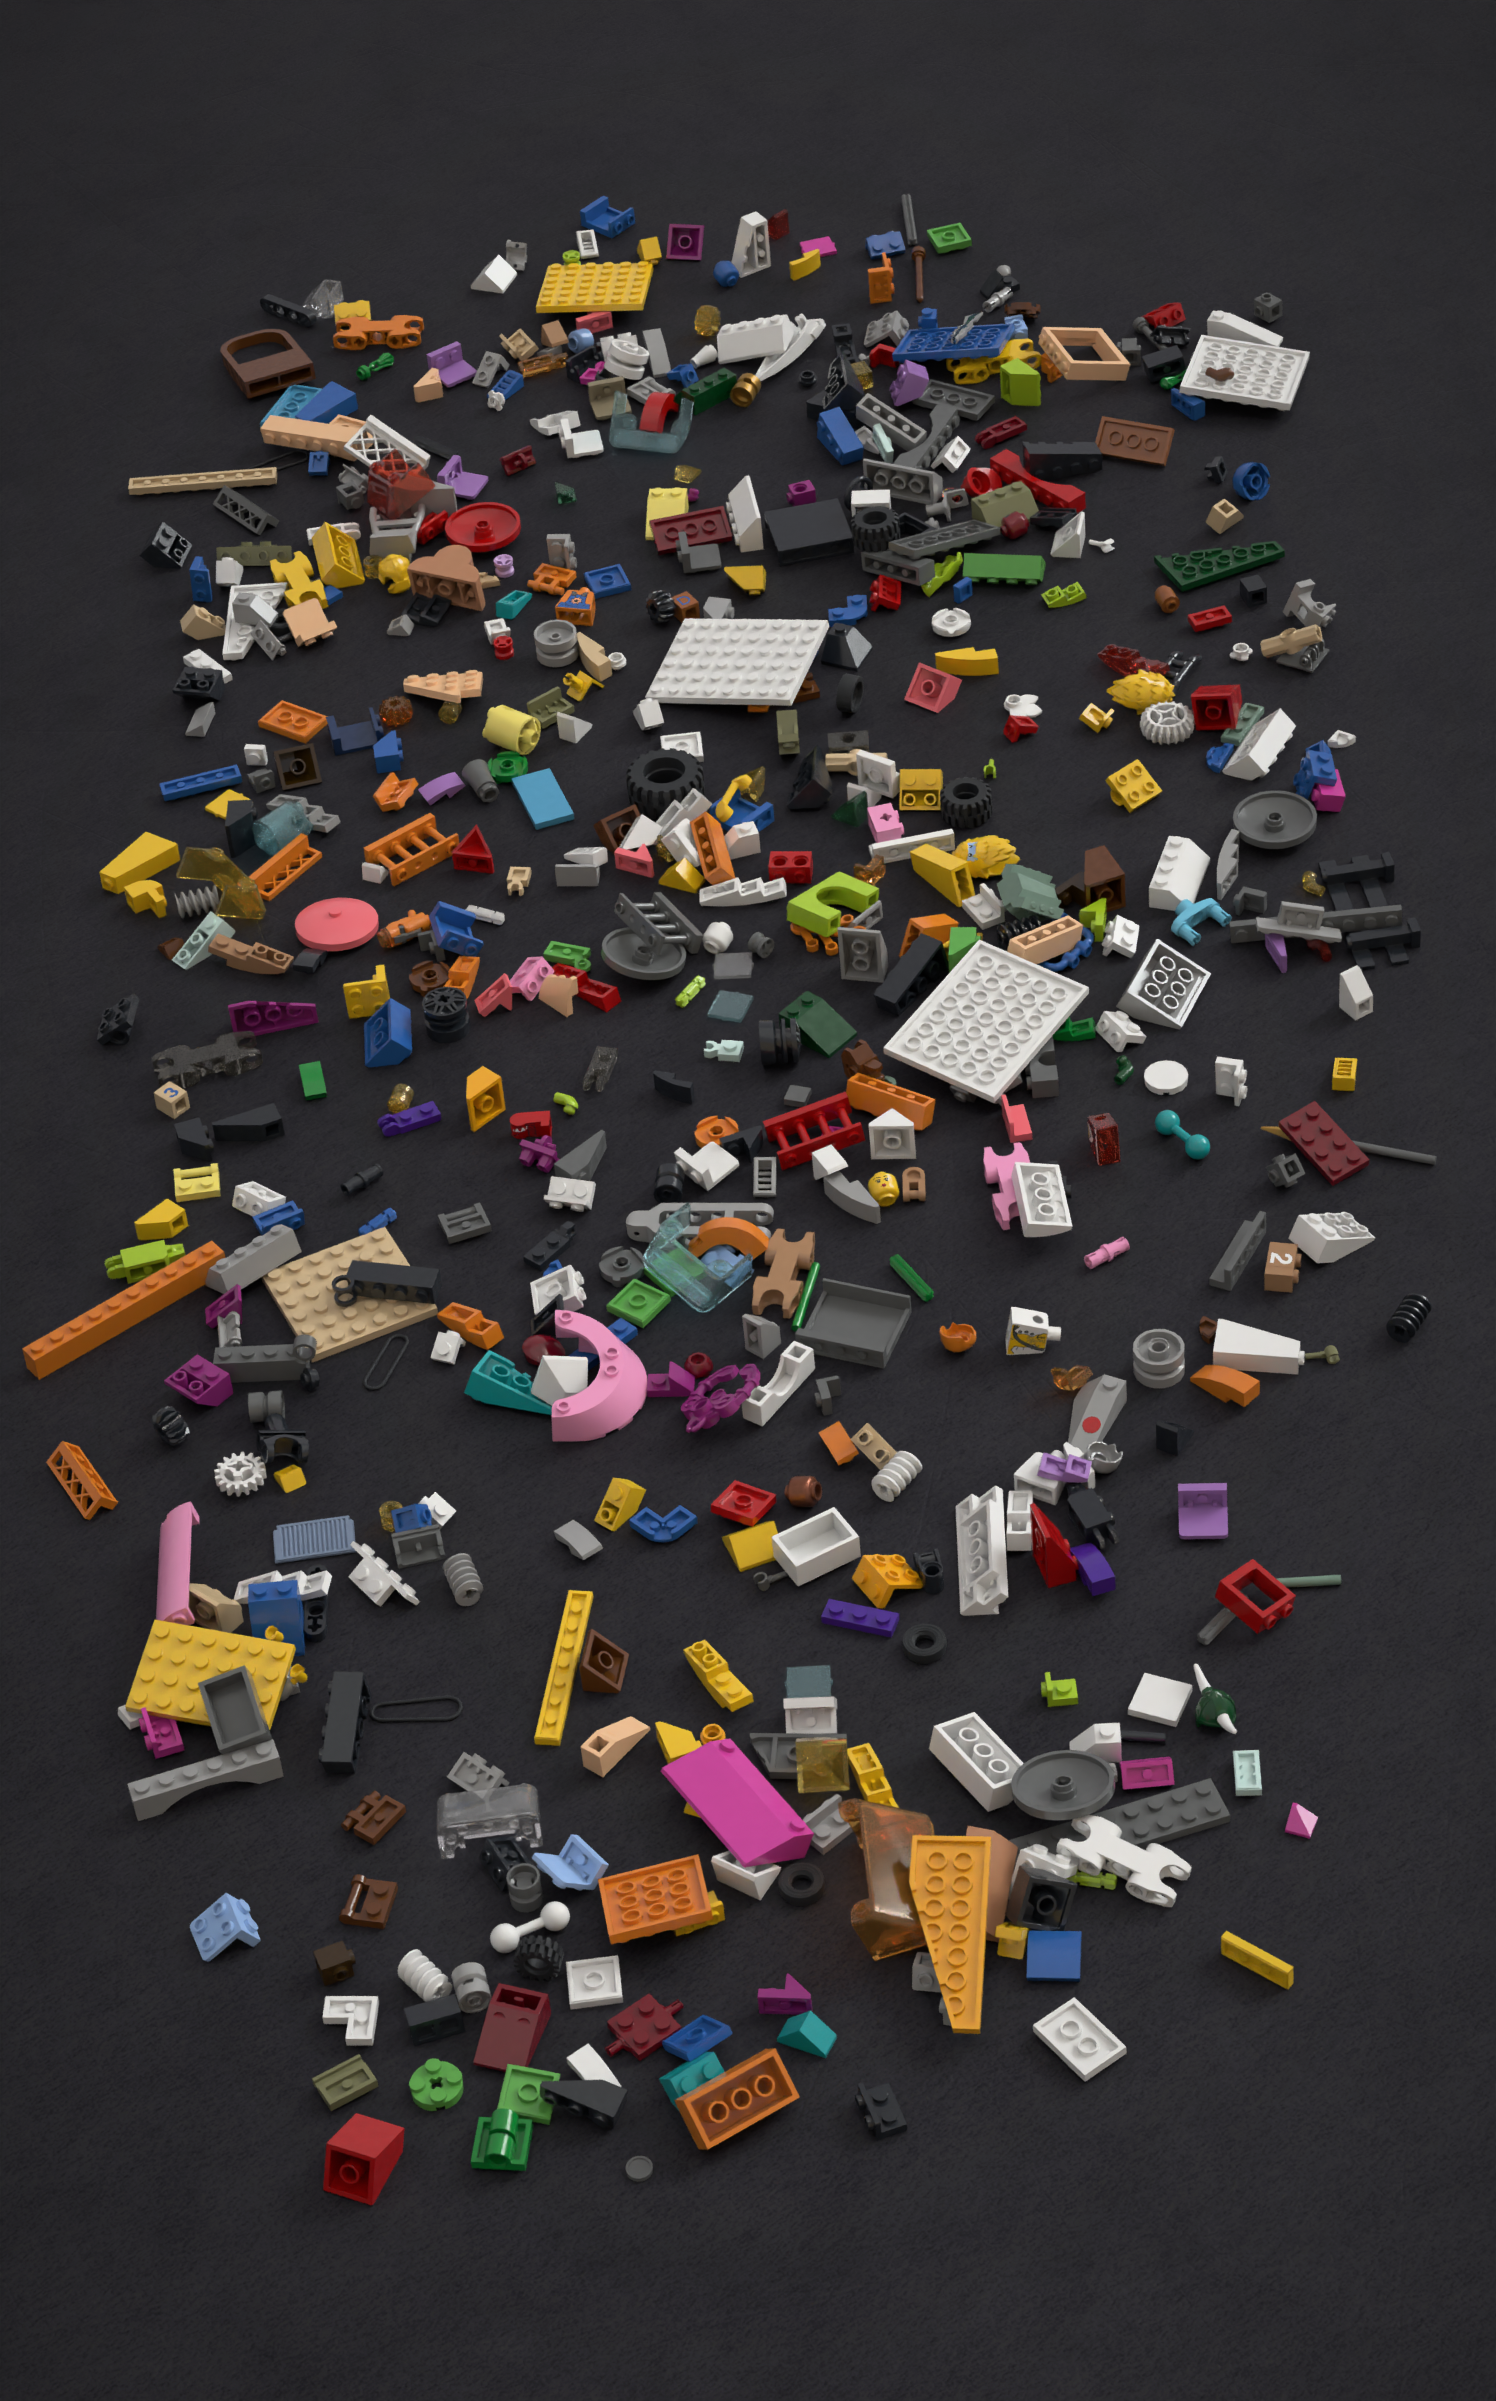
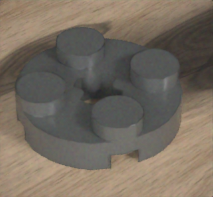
M622 1246L606 1251L601 1256V1262H599L601 1276L606 1281L611 1282L614 1287H622L633 1279L637 1280L644 1276V1257L639 1250L631 1247V1250H623Z

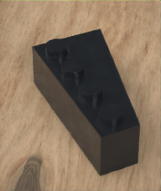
M1023 442L1024 469L1042 481L1048 482L1103 470L1102 453L1095 442H1072L1071 444H1064L1063 442H1056L1055 444L1037 442V444H1030L1029 442Z

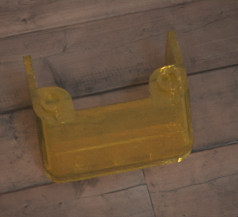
M186 847L176 877L212 881L223 892L215 912L216 916L263 919L266 908L258 886L253 879L249 878L223 854V850L216 847L212 849Z

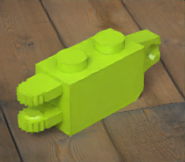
M164 1240L122 1249L120 1250L121 1255L107 1258L104 1264L106 1269H108V1278L126 1277L128 1284L142 1281L184 1257L185 1251L183 1244L165 1245Z

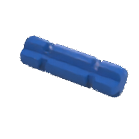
M387 1208L367 1222V1226L365 1224L358 1229L359 1236L388 1225V1222L394 1221L397 1218L395 1210Z

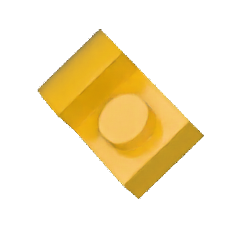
M143 880L124 887L127 903L135 913L151 908L159 918L167 915L165 909L167 902L160 883L152 880Z

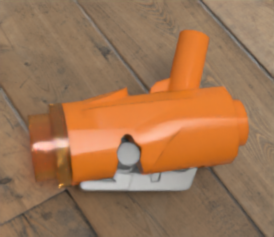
M414 910L408 911V917L381 928V931L377 932V938L383 948L395 947L417 937L418 933L429 931L432 925L428 915L422 912L416 914Z

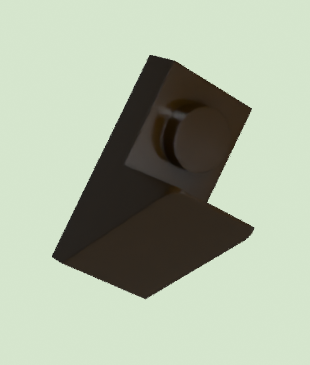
M1082 871L1055 888L1057 898L1061 900L1058 908L1062 909L1072 901L1085 907L1084 873Z

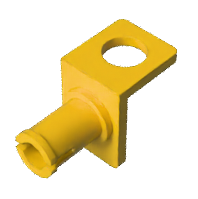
M579 671L577 676L567 673L565 676L570 678L569 680L563 678L564 684L570 686L567 694L579 702L585 696L592 682L602 688L604 687L603 684Z

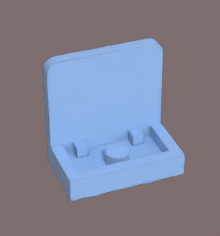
M574 1834L570 1835L559 1855L534 1853L532 1859L537 1863V1868L549 1874L553 1878L552 1882L562 1889L569 1887L579 1891L582 1889L594 1890L598 1884V1879L603 1876L609 1866L585 1841Z
M225 1893L191 1922L190 1930L203 1960L211 1961L237 1938L252 1947L261 1941L257 1932L258 1926L249 1913L250 1907L243 1899L238 1900Z

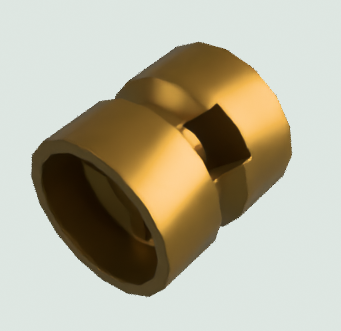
M751 373L742 374L730 392L731 400L740 407L749 406L760 391V380Z

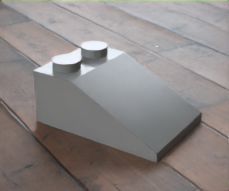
M838 927L841 979L883 983L888 969V955L881 931Z

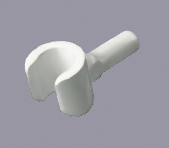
M1111 538L1104 542L1089 540V544L1101 547L1104 553L1115 549L1111 546L1114 543V540Z

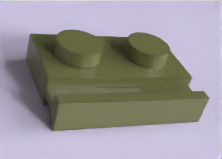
M360 2054L312 2078L313 2085L318 2089L319 2094L331 2111L378 2087L377 2079L366 2063L363 2062Z

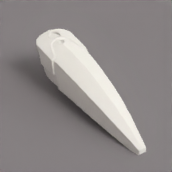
M803 314L796 316L795 320L798 327L790 322L794 335L785 353L766 356L755 376L762 381L793 362L820 335L826 326L824 320L821 318L807 320Z

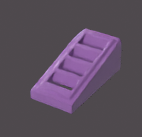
M1276 933L1265 934V946L1280 971L1286 973L1287 954L1284 936Z

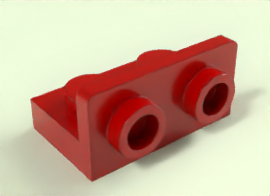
M1167 303L1141 316L1151 326L1154 325V328L1160 325L1172 327L1186 319L1181 303Z
M880 574L876 581L873 580L870 587L872 592L869 600L872 603L871 611L875 612L879 604L886 608L898 610L901 599V581Z

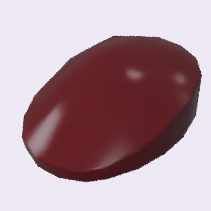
M547 1335L530 1336L524 1341L522 1346L525 1359L536 1366L540 1365L542 1356H565V1349L562 1344Z

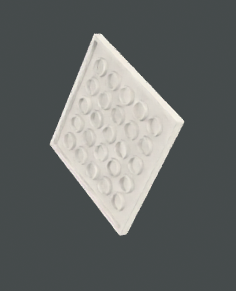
M1201 335L1180 385L1179 393H1185L1188 396H1203L1206 399L1215 398L1225 402L1234 401L1240 402L1243 405L1252 404L1262 408L1271 407L1280 411H1290L1307 366L1310 352ZM1208 367L1216 370L1228 367L1234 371V377L1220 382L1206 376L1205 372Z

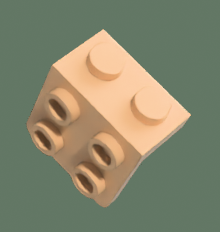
M316 598L288 608L283 612V616L298 647L304 644L309 646L321 637L326 639L332 636L333 631L337 628L335 621L328 623Z

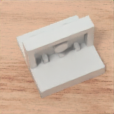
M835 1697L783 1699L786 1715V1733H837V1699Z

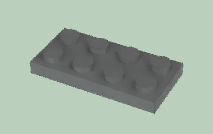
M930 379L923 395L914 399L913 404L934 409L936 405L957 408L958 416L978 421L995 403V396Z

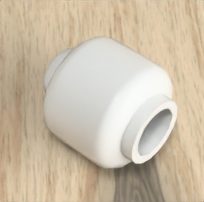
M724 922L711 923L702 938L705 949L713 954L723 953L733 940V933L730 930V926Z

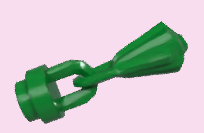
M383 353L376 361L370 363L369 367L365 365L358 367L356 371L357 377L360 380H367L371 377L370 372H376L384 367L393 366L394 357L390 353Z
M1188 366L1181 374L1162 378L1160 380L1161 387L1166 390L1181 382Z

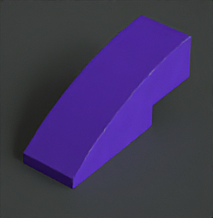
M1090 1542L1070 1548L1071 1556L1075 1555L1079 1569L1077 1572L1084 1586H1088L1092 1596L1116 1590L1115 1575L1095 1545Z

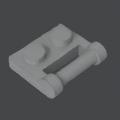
M647 377L627 388V395L643 404L646 403L648 397L653 392L676 395L673 389L665 388L652 377Z

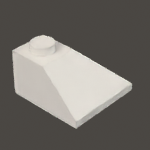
M542 1356L531 1393L550 1405H553L559 1399L580 1393L587 1388L588 1383L587 1357Z

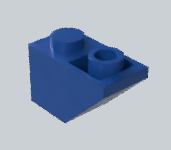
M391 731L373 745L377 773L401 770L400 762H404L401 738L396 737V731Z

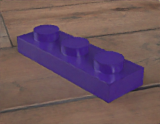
M829 1599L822 1613L821 1620L825 1624L892 1638L899 1622V1613Z

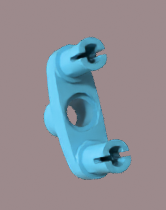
M1212 898L1195 904L1185 899L1178 904L1175 910V914L1178 917L1174 920L1171 931L1194 946L1195 943L1197 944L1200 941L1201 935L1194 931L1192 927L1208 917H1212L1224 927L1230 923L1232 916L1226 913Z

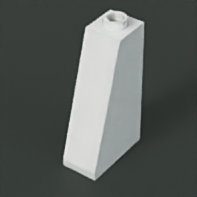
M1218 1319L1213 1349V1365L1243 1371L1298 1375L1299 1365H1304L1305 1351H1300V1341L1228 1320Z

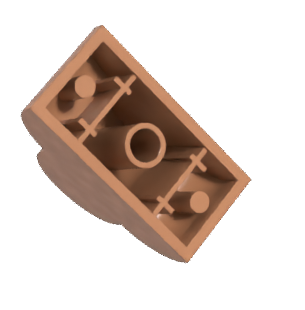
M450 545L439 550L434 557L419 558L408 566L407 571L413 596L416 592L429 598L437 594L452 600L451 605L479 611L484 609L485 598L479 572L474 567L471 551L467 547Z

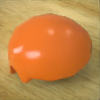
M953 1322L949 1329L941 1326L939 1331L944 1347L954 1353L962 1352L972 1347L977 1337L974 1328L967 1324L957 1325Z

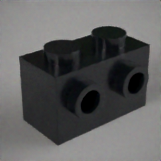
M1177 345L1142 356L1144 370L1151 383L1159 381L1164 377L1180 374L1186 370L1183 355Z

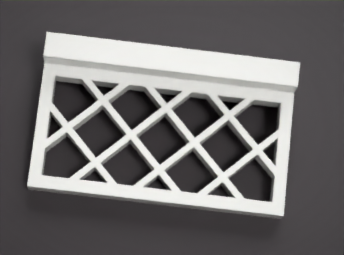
M372 415L366 419V423L343 448L395 485L400 482L396 475H407L409 471L419 474L428 467L430 460L429 454ZM367 431L373 438L363 439L362 434ZM364 443H374L375 449L365 450ZM377 443H384L388 448L378 449ZM353 444H361L362 450H355L351 446ZM389 453L390 459L380 460L379 454ZM392 453H399L403 459H393ZM366 454H376L377 460H369ZM407 463H413L418 467L416 469H408ZM391 464L392 470L385 471L381 468V465ZM394 464H404L405 470H395Z

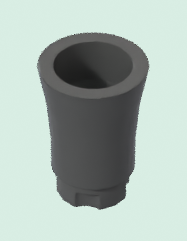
M481 759L469 762L463 768V779L473 788L483 802H493L497 799L499 789L489 771L487 763Z

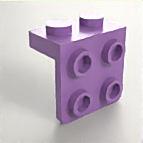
M453 455L438 473L437 482L453 486L456 497L470 500L475 499L487 484L488 476L463 472L461 457Z
M1227 1483L1178 1484L1179 1537L1181 1539L1227 1538Z

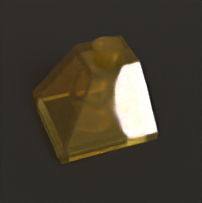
M813 1737L796 1739L799 1793L850 1790L846 1738Z

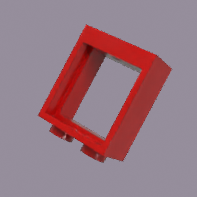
M1254 1559L1220 1580L1215 1594L1216 1599L1257 1634L1266 1628H1272L1280 1618L1288 1617L1294 1609L1293 1603L1296 1597L1295 1594ZM1253 1583L1275 1603L1262 1611L1244 1596L1240 1590Z

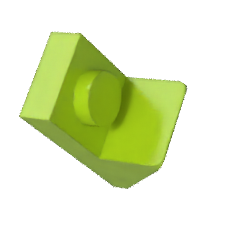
M1106 898L1099 899L1079 912L1080 923L1085 928H1091V932L1095 933V941L1103 942L1105 934Z

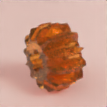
M404 696L388 697V700H382V704L379 705L382 722L387 723L388 726L404 725V722H410V718L413 717V708L410 700L405 699Z

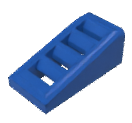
M509 370L491 390L495 393H502L506 400L524 387L523 375Z
M1176 388L1171 389L1172 406L1193 421L1205 416V401L1193 395L1188 396L1185 393H1179L1180 390Z

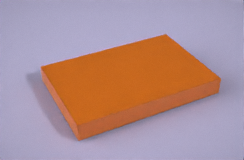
M281 700L258 721V725L266 730L306 744L327 725L326 717L328 716Z

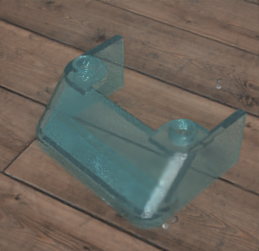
M615 391L609 441L612 446L675 454L681 449L690 432L693 401L686 398L681 399L679 419L672 424L671 433L644 432L637 429L638 420L636 416L631 413H625L627 394Z
M687 1202L662 1222L643 1255V1264L647 1270L696 1311L708 1312L751 1277L752 1255L749 1253L734 1266L725 1260H715L708 1266L701 1262L676 1241L681 1237L683 1231L690 1226L691 1204Z

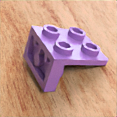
M457 341L427 354L429 370L431 368L438 369L441 383L446 387H453L460 382L469 380L477 373L476 369L463 360L461 344Z

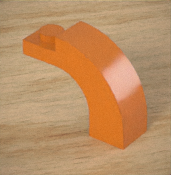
M733 1217L716 1218L700 1226L698 1236L694 1237L688 1244L687 1256L694 1261L711 1247L727 1244L739 1249L751 1262L768 1249L769 1238L757 1226L743 1219Z

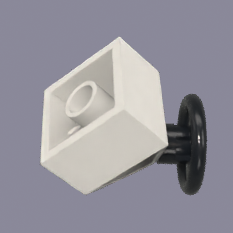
M859 476L848 485L845 491V507L852 511V516L856 515L858 511L869 507L879 506L891 509L890 490H873L872 481L866 476ZM858 484L857 489L855 491H852L853 488Z

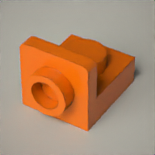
M1046 353L1042 354L1041 371L1047 374L1048 382L1052 383L1063 376V374Z

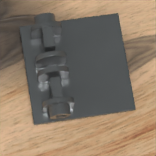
M1322 639V642L1303 647L1302 650L1295 654L1283 653L1276 663L1313 673L1330 649L1324 648V639Z

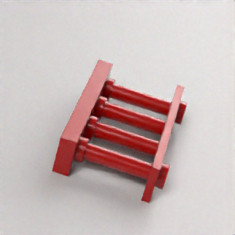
M846 1092L763 1121L768 1141L777 1140L781 1148L777 1155L782 1170L812 1160V1152L832 1145L837 1151L865 1141L861 1123L852 1125L848 1117L852 1110ZM840 1118L844 1128L831 1132L827 1122ZM819 1125L823 1135L810 1139L806 1129ZM798 1132L802 1143L790 1147L785 1137Z

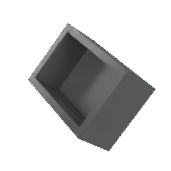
M245 1665L198 1683L216 1743L222 1755L272 1740L252 1674Z

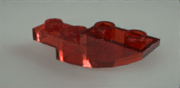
M1110 644L1097 653L1104 663L1125 677L1138 674L1139 669L1148 673L1149 671L1155 674L1159 673L1162 676L1170 671L1169 663L1140 657L1139 650L1130 649L1129 647Z

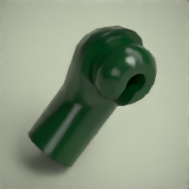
M1125 1055L1116 1059L1119 1073L1114 1077V1081L1118 1085H1122L1134 1072L1131 1061Z

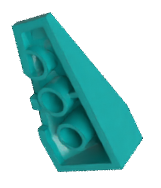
M488 1350L472 1370L464 1393L473 1399L488 1404L552 1415V1405L531 1393L533 1382L530 1381L531 1376L526 1372L521 1374L514 1369L515 1364L510 1360Z

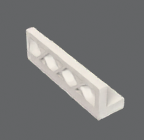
M953 829L874 843L869 845V852L874 865L910 859V851L924 844H929L944 852L955 850Z

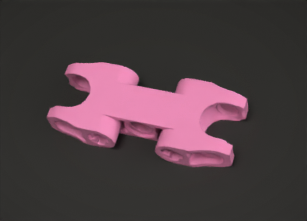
M1020 1142L1014 1143V1152L1008 1156L996 1155L992 1147H984V1175L987 1184L998 1183L1000 1193L992 1194V1204L995 1218L1003 1230L1010 1229L1009 1221L1013 1217L1020 1216L1011 1174L1015 1162L1030 1163L1028 1153Z

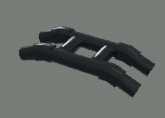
M1181 649L1175 650L1170 653L1168 659L1156 674L1159 673L1163 677L1172 680L1171 684L1174 685L1173 692L1176 695L1187 674L1202 660L1200 654L1190 656L1187 662L1179 660L1184 655V652ZM1171 667L1180 668L1181 671L1179 673L1169 671V669Z

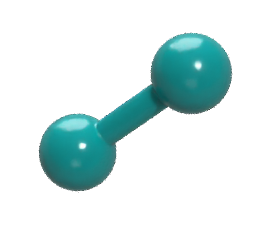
M1164 1110L1156 1116V1129L1161 1134H1175L1185 1142V1151L1189 1157L1199 1160L1208 1155L1210 1151L1209 1140L1200 1134L1191 1136L1179 1127L1180 1119L1174 1111Z

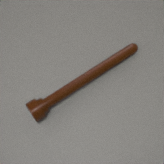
M916 246L911 251V257L915 261L916 300L921 303L923 301L922 261L925 259L926 253L923 247Z

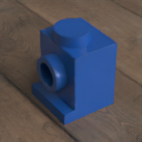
M922 309V316L918 317L919 329L938 328L937 309Z

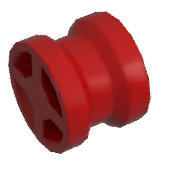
M499 636L494 639L493 644L497 659L507 660L513 657L514 649L512 648L513 641L511 637Z

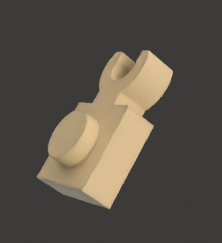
M510 867L507 877L508 895H512V892L515 890L519 891V896L523 895V887H528L530 881L531 867Z

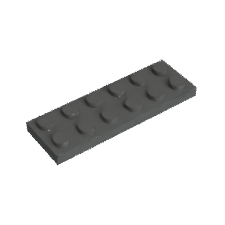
M973 519L889 542V550L897 552L898 555L910 556V559H920L923 555H935L938 551L945 552L953 547H964V544H976L979 540H991L992 537L1000 535V527Z

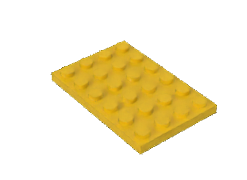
M154 1620L125 1708L129 1712L142 1714L141 1708L146 1707L148 1715L211 1726L198 1683L245 1665L252 1674L270 1730L296 1647L294 1644Z

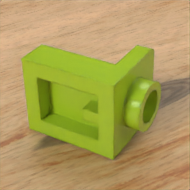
M1045 1672V1682H1041L1042 1697H1047L1048 1707L1078 1704L1075 1679L1051 1681L1050 1672Z

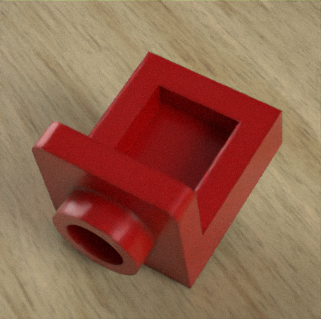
M879 343L870 352L871 367L875 368L879 364H884L896 368L899 365V361H893L892 357L896 348Z

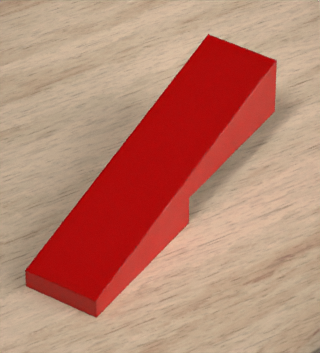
M556 963L552 966L554 970L552 975H565L566 978L571 976L577 977L578 993L575 995L601 1010L608 1012L621 1002L617 987L589 979L587 972L561 963Z

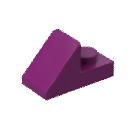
M236 1284L205 1309L206 1324L211 1328L218 1325L217 1317L225 1318L232 1311L240 1315V1324H242L240 1285Z
M672 1361L669 1362V1374H648L647 1397L690 1396V1393L695 1389V1376Z
M788 1973L786 1975L785 1989H758L757 1998L760 2014L799 2015L810 2010L813 2012L811 1994Z

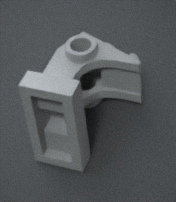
M1311 579L1297 582L1283 613L1287 617L1296 615L1306 627L1315 624L1320 628L1322 626L1326 627L1333 620L1331 615L1336 613L1334 610L1336 604L1325 606L1321 602L1315 603L1311 598V592L1315 583Z

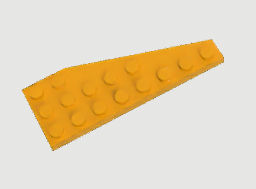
M912 1835L910 1889L953 2033L980 2034L991 1837Z

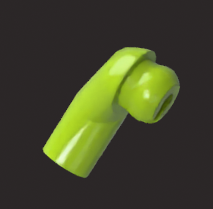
M559 1092L555 1093L553 1101L564 1105V1112L573 1115L575 1110L578 1109L576 1100L572 1096Z

